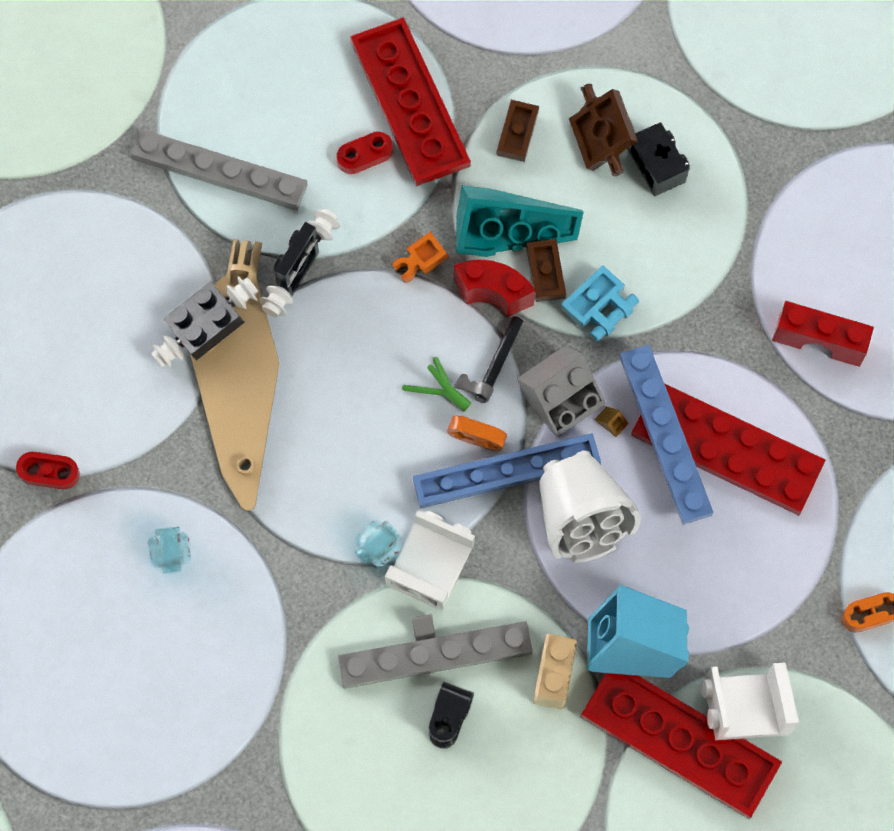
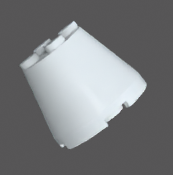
M581 451L561 461L552 460L545 464L543 467L545 473L540 479L539 486L547 541L556 559L561 557L571 558L573 563L594 560L616 550L615 543L627 534L634 535L641 523V516L635 503L599 462L591 456L590 452Z

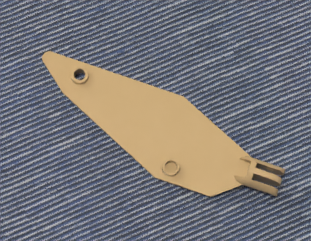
M233 239L227 274L216 282L214 286L224 298L227 296L230 299L227 294V285L237 286L239 284L238 276L242 281L248 278L259 291L254 295L257 301L251 298L247 300L246 310L238 308L234 303L235 307L233 309L245 323L197 361L192 355L191 359L221 473L241 508L245 511H251L256 506L280 362L267 314L262 310L263 305L259 301L262 295L257 274L262 242L255 241L252 249L251 241L243 240L240 246L239 240ZM245 463H251V467L248 470H242V466Z

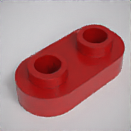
M377 131L342 145L336 155L339 169L346 174H356L387 161L393 153L392 139L386 133ZM376 142H380L383 145L381 147H375L373 144ZM349 153H354L356 155L354 158L346 157V155Z
M27 452L16 463L18 476L28 485L65 490L73 487L80 477V471L76 462L67 456ZM31 467H39L37 473L29 474ZM61 472H70L67 478H59Z

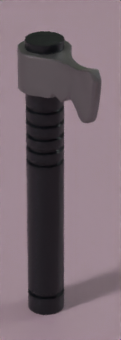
M517 316L512 317L482 382H470L467 374H461L454 387L467 391L480 403L488 402L494 391V383L519 333L523 320Z

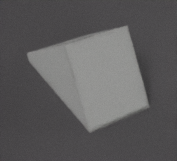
M432 614L412 617L416 641L435 638Z

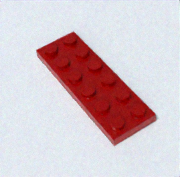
M404 17L350 36L353 49L416 187L471 167V160Z
M665 384L697 468L798 516L801 514L826 459ZM640 414L631 432V436L652 446Z
M606 673L580 715V718L747 819H750L782 764L781 760L744 738L715 740L714 731L708 726L707 716L638 675Z

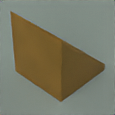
M608 406L594 419L615 437L629 424L620 410Z

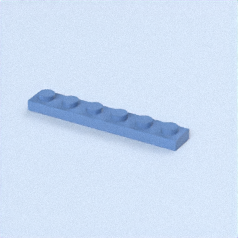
M650 345L620 353L621 364L682 525L711 517L714 513Z
M591 433L413 476V483L420 509L538 481L545 473L543 470L545 464L552 460L561 461L581 451L590 452L591 456L601 465L594 435Z

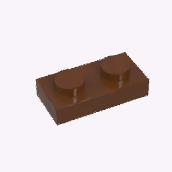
M511 99L497 147V156L525 162L539 113V106Z
M557 240L527 243L526 249L532 284L536 291L535 301L565 299L566 290Z

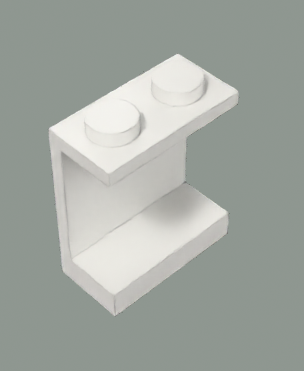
M417 510L415 524L394 566L390 565L385 575V585L443 611L474 546L475 536L471 534L470 529L463 525L454 524L452 526L443 522V518L434 512L426 511V513Z
M773 663L767 674L720 677L718 667H711L701 682L702 696L704 699H707L709 706L707 722L709 728L714 731L715 740L790 736L799 723L786 663Z

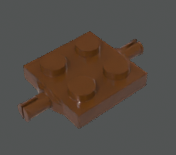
M590 83L585 84L580 89L586 103L579 112L569 118L585 166L588 170L594 171L608 162L612 176L621 175L620 173H624L618 157L623 151L638 142L619 90L611 89L604 95L596 97L593 85Z

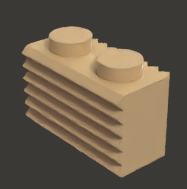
M546 634L534 693V704L556 709L565 707L578 643L576 639Z

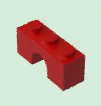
M785 300L772 341L797 349H801L805 344H818L832 352L831 359L860 367L867 355L874 326Z

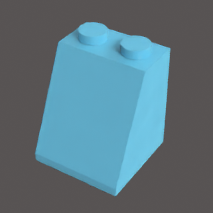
M619 585L588 618L587 670L601 673L671 678L680 668L685 667L689 659V650H687V635L689 632L687 610Z

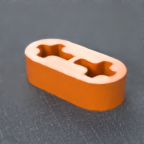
M457 415L451 418L447 433L458 440L492 451H502L507 438V434L499 428Z
M885 592L850 603L842 614V622L845 628L857 633L892 623L894 621V609L890 612L891 615L887 611L876 613V609L883 605V601L887 605L894 606V593ZM854 610L858 614L869 613L868 616L862 619L861 624L857 620H851L850 618Z

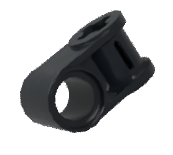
M446 682L442 683L433 714L429 721V738L434 746L446 749L455 744L463 721L470 710L474 692ZM443 725L448 726L449 732H445L443 736L438 735V730H441Z

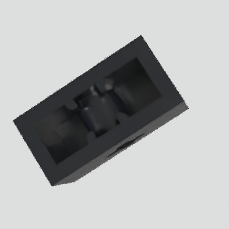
M659 122L635 133L638 142L627 150L654 197L686 183L690 165L684 154L680 155L678 152L675 138L670 130L666 131L663 124Z

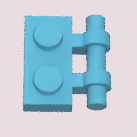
M602 265L561 304V310L582 329L592 321L596 327L589 335L594 341L598 342L604 335L609 336L615 330L614 326L622 318H627L633 313V308L639 303V299L631 293L624 300L619 293L624 290L625 284ZM610 303L615 309L605 317L600 311Z

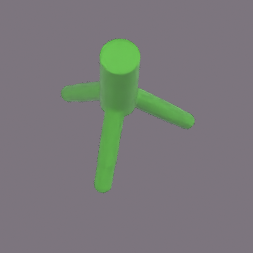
M438 357L433 358L436 369L431 364L427 368L443 389L410 385L402 386L403 391L445 396L463 412L472 404L451 386Z

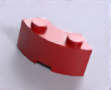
M470 260L454 265L453 280L466 304L475 302L490 303L499 308L506 317L534 306L535 289L521 273L510 266L490 260Z

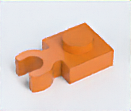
M430 231L406 248L410 254L409 257L398 258L393 262L392 266L396 271L402 267H408L407 272L401 275L402 280L407 283L415 277L417 270L421 269L424 274H427L448 259L449 256Z

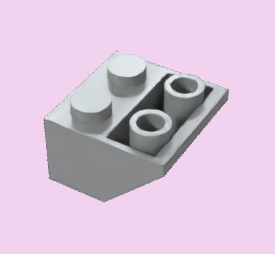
M566 345L517 378L529 404L557 438L606 404L584 356Z

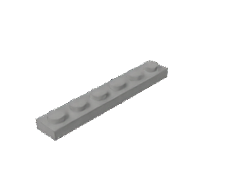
M143 129L140 130L130 153L132 160L297 211L308 186L305 179Z
M527 621L342 654L338 655L343 687L347 689L533 654Z

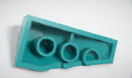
M462 185L456 214V253L488 257L496 255L497 252L523 250L527 243L556 239L558 244L578 240L584 211L499 190Z

